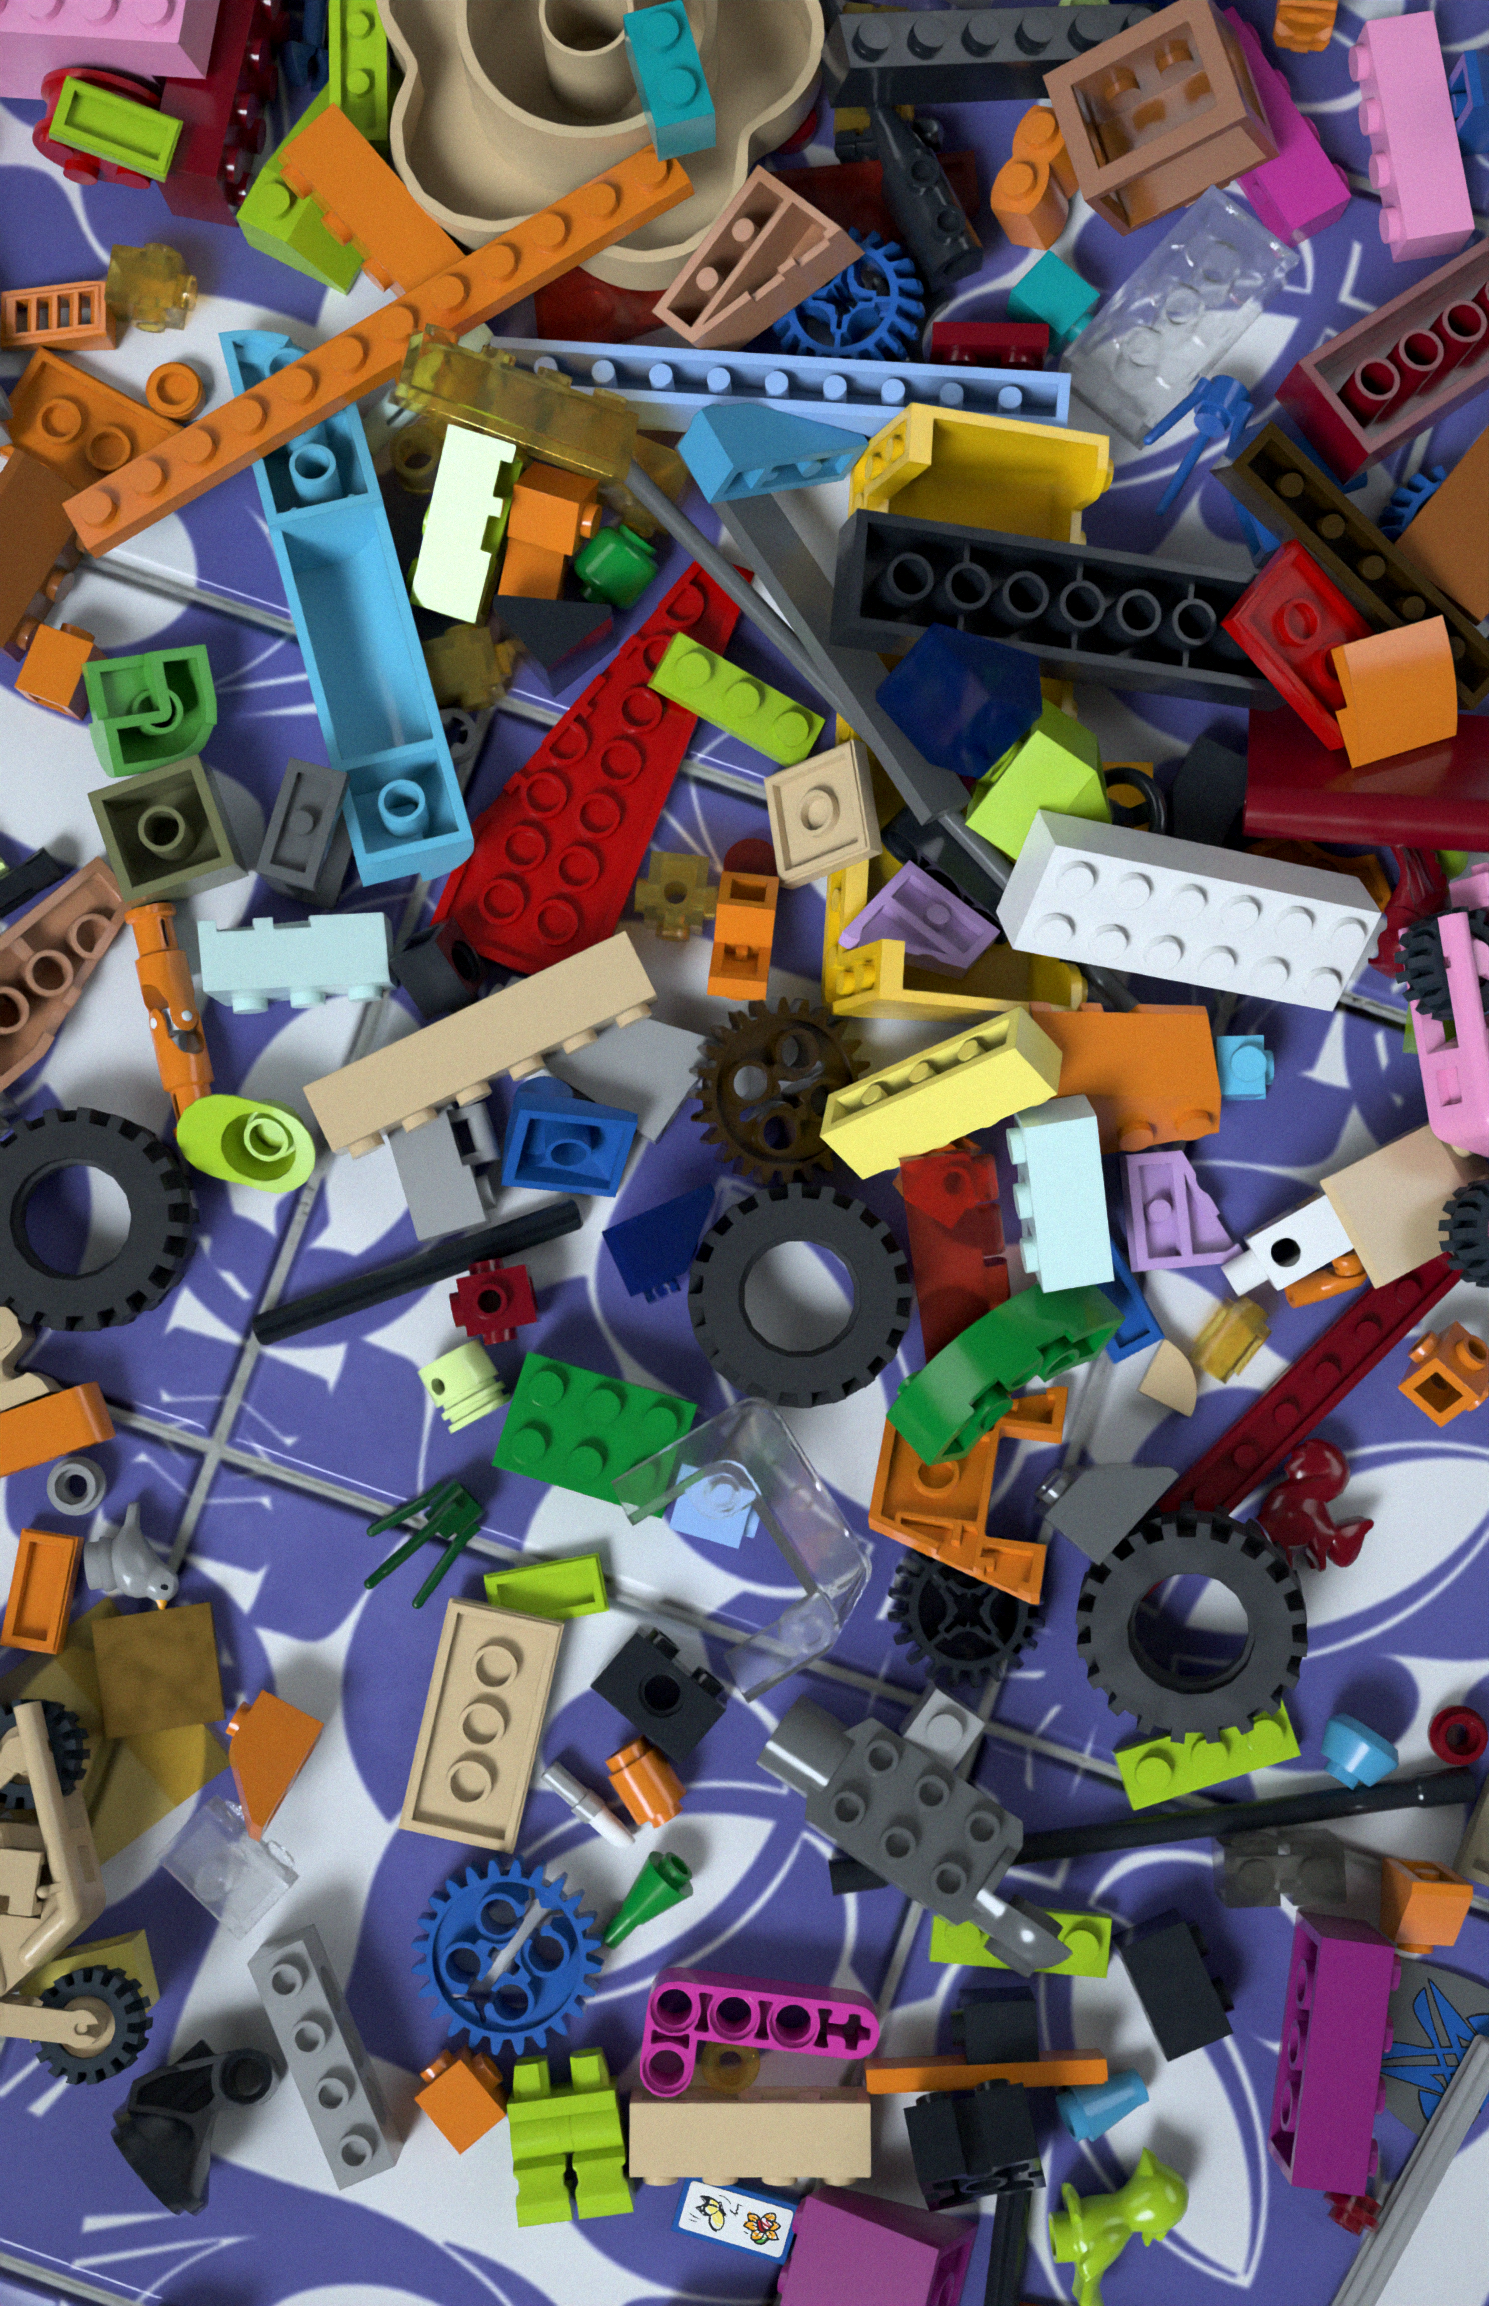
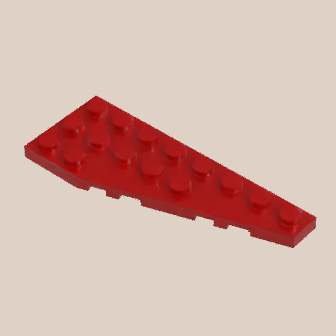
M696 560L657 604L658 608L635 635L632 634L619 649L620 653L601 675L598 674L541 741L542 745L519 772L516 771L503 786V791L484 813L481 812L470 825L474 839V851L461 866L451 871L429 927L454 916L480 958L529 977L615 935L700 720L698 715L647 685L673 635L678 632L724 658L742 613L740 607ZM731 563L752 586L755 580V572Z

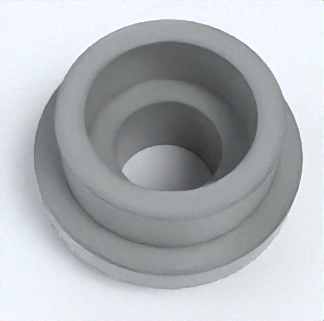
M77 1456L62 1460L52 1469L47 1480V1493L51 1503L59 1511L68 1515H83L95 1510L102 1503L107 1491V1479L103 1469L95 1461L86 1457ZM76 1474L83 1476L88 1485L86 1493L81 1497L74 1495L69 1486L70 1480Z

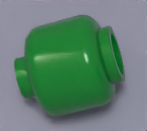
M623 522L617 529L608 525L601 527L575 560L574 570L584 582L578 589L579 593L594 604H612L623 610L631 609L658 575L659 566L653 558L658 550Z

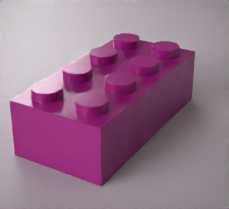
M1296 1910L1267 2142L1268 2151L1291 2186L1365 2197L1367 2176L1374 2177L1378 2166V2144L1376 2139L1372 2138L1375 2114L1381 2115L1383 2113L1386 2100V2085L1384 2078L1380 2076L1382 2053H1389L1393 2042V2020L1390 2015H1387L1390 1991H1397L1401 1977V1961L1399 1955L1394 1954L1395 1947L1366 1920Z

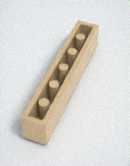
M623 931L302 1087L332 1152L340 1156L350 1152L353 1160L382 1148L385 1145L382 1136L401 1127H404L408 1134L432 1124L439 1119L436 1110L456 1100L460 1107H465L487 1097L492 1093L489 1084L503 1077L511 1075L515 1082L537 1073L546 1066L542 1058L563 1048L567 1056L592 1046L599 1041L596 1032L616 1022L620 1030L647 1019L652 1015L649 1006L659 1001L626 931Z

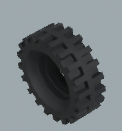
M77 1107V1110L65 1111L58 1108L43 1111V1117L32 1121L21 1119L10 1125L14 1132L5 1140L0 1141V1307L10 1308L19 1314V1320L28 1324L42 1325L56 1331L91 1332L101 1331V1329L113 1326L127 1325L134 1322L133 1318L144 1311H153L163 1303L160 1299L170 1286L178 1287L185 1276L180 1273V1270L187 1255L194 1256L197 1243L191 1242L193 1223H199V1209L192 1207L189 1192L195 1189L191 1177L184 1175L176 1162L180 1158L174 1150L163 1145L155 1137L156 1134L144 1126L115 1114L86 1107ZM76 1165L96 1167L113 1177L126 1194L131 1213L128 1238L118 1255L99 1270L81 1275L61 1273L42 1262L29 1243L25 1226L28 1202L38 1185L57 1170Z
M790 1183L787 1186L772 1189L765 1188L755 1192L754 1195L740 1203L732 1205L724 1212L725 1214L711 1229L709 1228L702 1239L703 1241L690 1269L687 1294L692 1330L708 1362L734 1388L770 1405L798 1409L812 1408L845 1400L846 1397L860 1389L866 1388L876 1380L875 1378L887 1364L892 1362L898 1353L897 1349L903 1335L908 1330L910 1300L913 1297L912 1283L909 1281L907 1272V1259L903 1249L900 1250L893 1238L892 1230L884 1220L881 1221L866 1208V1204L857 1198L852 1199L831 1187ZM786 1242H812L831 1250L845 1264L854 1284V1308L846 1327L830 1343L811 1351H788L769 1343L753 1328L745 1309V1283L752 1266L769 1249Z
M1180 1501V1510L1163 1513L1159 1505L1151 1507L1146 1512L1145 1518L1135 1524L1100 1565L1092 1562L1088 1572L1085 1571L1075 1622L1078 1626L1076 1646L1079 1658H1085L1088 1666L1087 1679L1093 1690L1101 1687L1109 1696L1108 1708L1116 1716H1119L1124 1710L1137 1718V1730L1149 1735L1153 1726L1171 1731L1170 1742L1181 1744L1185 1742L1186 1733H1204L1207 1744L1220 1742V1731L1236 1726L1241 1735L1254 1730L1253 1718L1263 1711H1266L1272 1717L1281 1708V1695L1287 1687L1295 1689L1300 1679V1663L1302 1657H1307L1308 1650L1307 1614L1301 1580L1297 1570H1292L1286 1560V1550L1278 1540L1271 1543L1261 1534V1525L1251 1518L1244 1524L1229 1517V1508L1217 1504L1214 1512L1194 1510V1501ZM1200 1574L1220 1581L1237 1595L1247 1614L1248 1634L1242 1651L1227 1667L1207 1676H1182L1161 1668L1146 1655L1136 1636L1135 1615L1140 1600L1156 1583L1174 1575Z

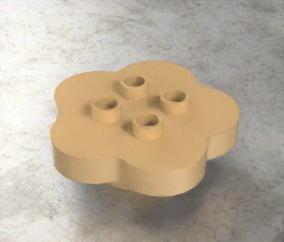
M376 0L392 59L404 78L395 100L390 123L391 151L398 177L407 187L416 203L429 217L439 224L465 256L475 252L653 143L626 53L623 14L674 0ZM682 0L715 110L716 146L676 157L692 183L695 193L693 196L578 266L594 277L621 288L655 291L665 290L670 287L749 178V171L754 162L786 142L800 128L811 112L822 81L820 60L821 49L824 45V19L819 0Z

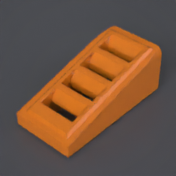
M82 281L1 292V349L3 351H37L39 346L48 351L116 350V294L108 281ZM17 308H28L27 332L17 333ZM40 308H49L48 329L39 330ZM61 308H70L69 327H61ZM82 308H91V324L82 325Z

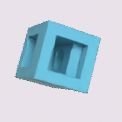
M1264 1035L1216 1036L1213 1038L1221 1101L1266 1099L1265 1085L1273 1083L1274 1059L1271 1050H1264Z

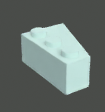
M384 912L312 915L308 917V921L273 924V917L254 918L253 926L219 930L216 926V920L197 921L203 992L227 1007L233 1006L234 1014L268 1011V1002L290 1000L292 1008L320 1007L326 1005V996L348 994L349 1002L360 1003L382 1000L383 991L398 989L396 974L388 964L394 956L391 921Z
M1085 1094L1051 1099L1041 1105L1030 1106L1014 1113L1015 1128L1006 1129V1137L1011 1162L1013 1165L1017 1164L1019 1183L1013 1184V1195L1017 1215L1021 1219L1022 1225L1020 1251L1025 1272H1035L1043 1293L1114 1281L1097 1116Z

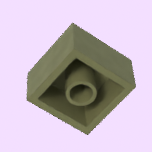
M198 754L87 793L124 902L134 909L156 903H174L249 876L214 773Z

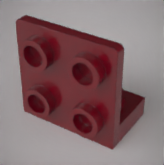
M933 321L929 364L1043 372L1049 347V324Z

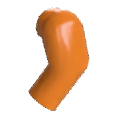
M1353 1248L1332 1260V1267L1309 1273L1285 1287L1284 1292L1289 1305L1294 1309L1329 1299L1361 1286L1368 1274L1355 1249Z

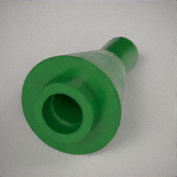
M657 1851L650 1852L622 1903V1909L599 1932L604 1934L603 1942L605 1945L615 1950L638 1925H644L693 1895V1887L690 1883L692 1872L681 1858L672 1852H667L665 1855Z

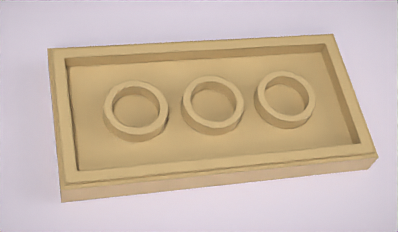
M450 1596L398 1828L505 1853H514L566 1620L535 1615L531 1612L504 1606H495L460 1596Z

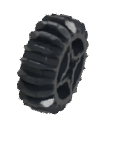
M999 1535V1536L997 1537V1538H1000V1539H1007V1538H1005V1537H1003V1536H1001V1535ZM911 1548L909 1553L920 1564L915 1572L902 1564H898L895 1569L897 1575L909 1581L907 1589L899 1586H890L887 1592L890 1598L904 1601V1607L893 1608L887 1611V1619L889 1622L894 1623L907 1622V1627L893 1634V1639L896 1645H904L915 1640L916 1644L905 1656L909 1664L914 1665L920 1662L926 1655L930 1658L924 1669L925 1676L931 1680L934 1679L944 1665L947 1667L946 1683L949 1687H956L958 1685L961 1670H968V1680L972 1688L981 1687L982 1677L980 1669L988 1667L991 1676L996 1682L1004 1680V1674L998 1662L1005 1657L1014 1668L1020 1669L1024 1662L1013 1649L1018 1643L1028 1650L1034 1651L1037 1648L1038 1642L1030 1635L1025 1634L1024 1630L1026 1626L1037 1629L1044 1628L1045 1619L1037 1614L1028 1613V1608L1045 1604L1046 1596L1041 1592L1040 1604L1037 1605L1030 1604L1012 1595V1617L1005 1633L1002 1634L992 1622L989 1612L992 1601L1000 1594L998 1588L979 1579L966 1584L956 1582L942 1568V1566L946 1565L945 1563L930 1556L926 1557L925 1554ZM929 1579L941 1593L944 1604L941 1613L933 1620L935 1624L927 1632L923 1633L919 1622L918 1605L922 1589ZM947 1585L951 1586L958 1595L964 1593L968 1599L971 1593L979 1596L974 1606L979 1612L978 1616L986 1624V1628H981L974 1619L968 1621L964 1615L961 1621L953 1618L958 1608L953 1602L955 1599L946 1590ZM970 1631L982 1637L990 1647L976 1653L957 1654L943 1650L938 1646L946 1638L950 1640L960 1632Z

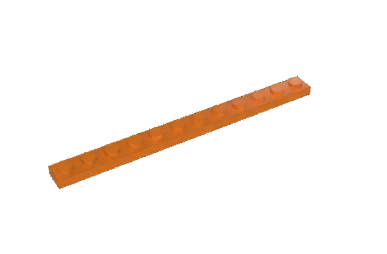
M651 143L62 503V506L86 549L95 559L101 557L693 196L695 193L689 177L676 157L658 162L654 145Z

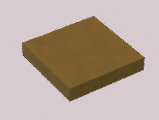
M212 1602L91 1621L106 1740L227 1719Z

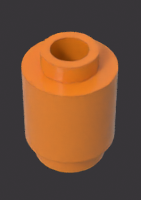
M644 1734L625 1744L604 1760L611 1771L607 1776L637 1825L649 1821L654 1829L658 1828L684 1809L679 1800L687 1793L685 1787L659 1746L656 1744L651 1746Z

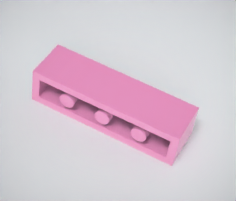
M1431 10L1366 21L1355 45L1350 47L1348 63L1351 79L1353 82L1359 81L1362 100L1359 104L1360 129L1364 136L1369 135L1373 154H1371L1369 159L1370 183L1374 190H1380L1383 208L1379 214L1381 239L1384 244L1390 243L1393 263L1458 253L1469 239L1475 226L1434 12Z

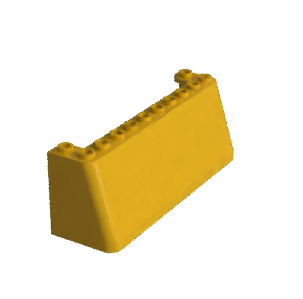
M911 402L868 441V447L853 466L850 476L848 519L857 508L1086 545V535L1081 530L1082 510L1094 503L1101 493L1107 492L1113 479L1114 464L1113 460L1109 457L1110 436ZM876 652L954 771L956 761L961 752L1007 741L1040 696L1077 721L1078 706L1076 700L1073 699V682ZM837 713L835 747L853 739L865 743ZM866 744L879 832H881V829L904 807L906 801L872 749ZM966 805L961 810L965 815H967L968 806ZM881 841L882 854L827 875L821 1003L822 1007L830 1009L829 1015L982 1024L1019 1006L1029 1014V1001L1050 1002L1052 1011H1077L1079 1004L1086 1003L1087 980L1081 976L1076 964L1059 963L1061 958L1012 949L1009 940L1002 945L993 944L961 980L905 965V941L880 939L853 950L846 949L838 943L844 929L902 869L903 865L887 851ZM995 846L1007 858H1009L1014 864H1016L1017 860H1015L1013 857H1011L1003 850Z

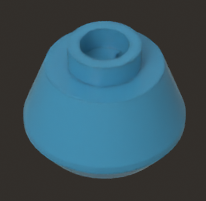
M1344 1712L1332 1715L1327 1719L1320 1753L1329 1759L1323 1769L1354 1790L1359 1781L1370 1787L1397 1769L1399 1766L1398 1750L1382 1736Z

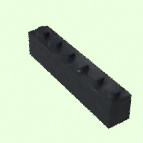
M1159 3L838 14L821 49L820 60L830 109L1050 99L1043 75L1161 11Z

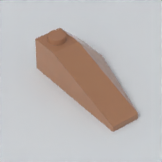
M99 855L0 934V1093L46 1054L55 1039L54 1035L69 1010L74 1007L80 997L81 990L98 961L103 958L125 921L124 913L132 909L124 902L115 874Z

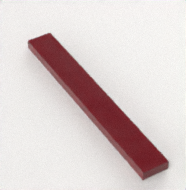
M1446 1251L1377 1289L1374 1288L1371 1282L1177 1478L1151 1507L1159 1505L1163 1513L1180 1510V1501H1194V1510L1214 1512L1217 1504L1229 1508L1230 1514L1461 1280L1459 1276L1463 1269L1451 1270L1446 1262L1454 1255L1450 1251ZM1163 1581L1156 1583L1141 1601H1144Z

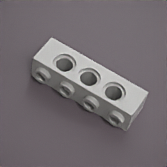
M315 1924L261 1946L248 1961L247 1965L339 2191L395 2167L405 2144Z

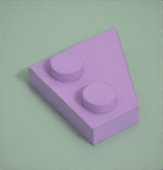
M909 860L844 929L838 943L846 949L853 950L880 939L905 941V965L961 980L994 944L1000 930Z
M1182 1150L1132 1154L1119 1157L1131 1272L1226 1264L1244 1253L1239 1244L1232 1243L1216 1217L1220 1212L1209 1194L1198 1186L1196 1173Z

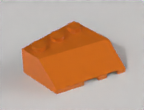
M1029 1001L1030 1017L1063 1052L1058 1095L1048 1100L1085 1094L1097 1116L1101 1155L1121 1151L1134 1152L1152 1145L1178 1140H1197L1205 1135L1219 1133L1221 1091L1209 1018L1205 1006L1138 1004L1128 1013L1104 1012L1101 1003H1080L1077 1011H1052L1050 1002Z

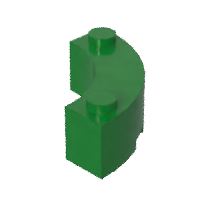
M1037 1280L1032 1287L997 1306L967 1328L934 1357L923 1370L915 1371L907 1376L897 1389L899 1397L885 1416L927 1466L966 1458L988 1430L1013 1407L1014 1402L1009 1395L1027 1384L1036 1375L1046 1383L1075 1366L1096 1360L1126 1317L1095 1284L1043 1293Z

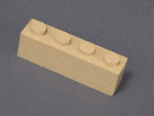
M632 2086L630 2097L629 2177H643L644 2183L654 2186L675 2184L678 2182V2177H702V2181L705 2184L713 2186L735 2184L738 2182V2177H762V2182L773 2186L795 2184L798 2181V2177L822 2178L823 2183L833 2186L855 2184L857 2178H871V2103L869 2092H867L866 2086H687L683 2092L675 2096L661 2097L650 2092L645 2086Z

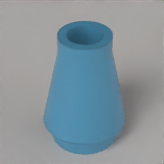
M1134 2067L1120 2073L1108 2075V2081H1105V2084L1066 2085L1067 2091L1055 2097L1062 2120L1075 2142H1079L1087 2137L1091 2142H1094L1137 2107L1149 2102L1144 2082Z

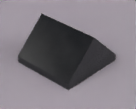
M494 594L493 608L503 637L554 698L616 648L617 632L612 605Z

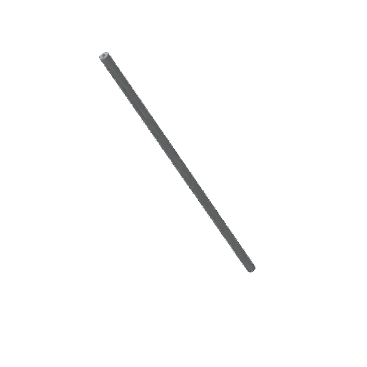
M633 458L625 460L615 472L617 477L868 745L796 633ZM962 811L938 819L944 828L999 887L1005 891L1014 867L996 847L965 825L966 815ZM1068 960L1070 963L1078 966L1081 975L1085 977L1116 1012L1128 1013L1136 1005L1141 1004L1107 967Z

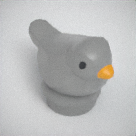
M129 1502L125 1523L116 1537L112 1539L103 1536L99 1537V1540L96 1542H89L84 1545V1565L88 1587L90 1590L104 1588L105 1592L119 1588L127 1596L135 1598L148 1597L155 1601L158 1608L162 1610L166 1607L167 1602L178 1592V1576L170 1566L160 1559L144 1537L140 1528V1502Z

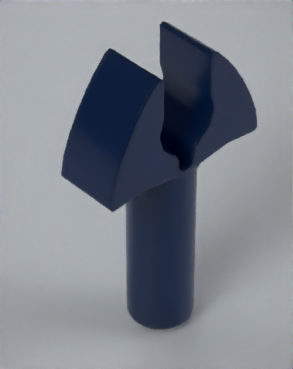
M305 0L302 36L296 42L292 40L279 43L283 67L292 87L307 85V63L309 59L314 69L310 91L320 92L329 81V49L324 41L328 0Z

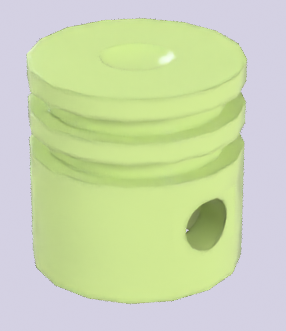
M479 1338L451 1351L417 1372L436 1408L443 1406L445 1410L441 1414L443 1420L450 1419L452 1425L448 1427L451 1434L490 1414L513 1399L510 1393L506 1395L502 1393L501 1390L506 1386L503 1380L496 1382L494 1377L499 1373Z

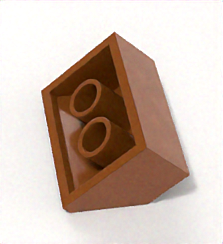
M16 447L0 473V653L19 663L25 652H29L40 623L45 625L44 620L55 602H62L69 594L75 578L73 572L83 555L90 553L62 506V503L80 492L26 452Z

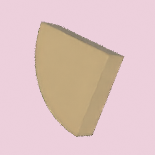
M1161 1339L1136 1391L1191 1418L1197 1398V1385L1193 1369L1185 1355L1174 1344L1166 1339Z

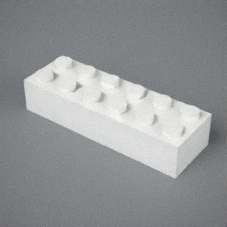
M1038 809L996 910L1010 945L1015 950L1332 1012L1382 914L1360 879L1355 876Z

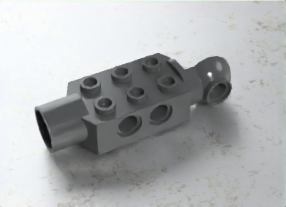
M804 1694L798 1697L770 1737L756 1764L807 1799L804 1821L806 1825L953 1928L966 1921L975 1925L989 1935L983 1947L1001 1962L1028 1979L1035 1969L1053 1967L1072 1956V1950L1057 1939L1063 1927L1055 1919L1017 1894H1014L1009 1904L993 1894L1023 1846V1821L873 1717L851 1728Z

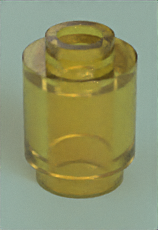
M1243 1295L1240 1296L1236 1303L1225 1297L1193 1338L1192 1343L1195 1347L1187 1357L1225 1385L1233 1374L1238 1377L1241 1375L1273 1333L1265 1325L1270 1315Z

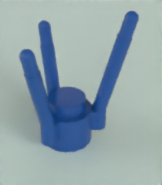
M1227 375L1213 376L1211 380L1201 377L1192 392L1144 436V444L1152 445L1194 408V424L1200 432L1155 509V513L1158 516L1166 514L1211 437L1219 438L1224 433L1231 432L1227 451L1244 432L1247 422L1255 411V406L1250 403L1249 391L1237 379Z

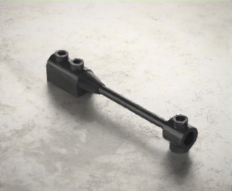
M819 0L824 19V30L828 36L838 14H842L836 0ZM865 107L870 117L869 123L883 169L880 196L930 294L982 270L985 250L933 149L926 147L894 107Z

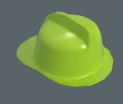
M216 1093L198 1098L186 1107L177 1123V1142L184 1157L196 1169L216 1178L278 1194L293 1191L308 1180L315 1167L316 1148L310 1132L295 1109L279 1100L265 1098L255 1101L236 1095Z

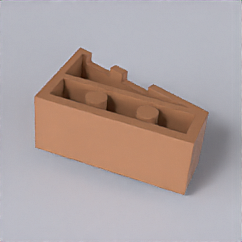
M757 165L652 312L699 350L737 352L863 256L865 252L840 226L760 165Z

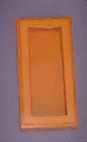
M22 1528L0 1639L1 1646L55 1655L63 1654L85 1537L33 1528Z

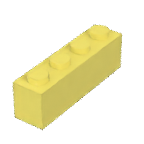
M1019 1006L829 1094L820 1137L864 1180L886 1169H895L903 1162L932 1149L943 1148L951 1141L975 1130L991 1127L1007 1116L1030 1106L1041 1105L1049 1098L1058 1095L1063 1052L1030 1015Z

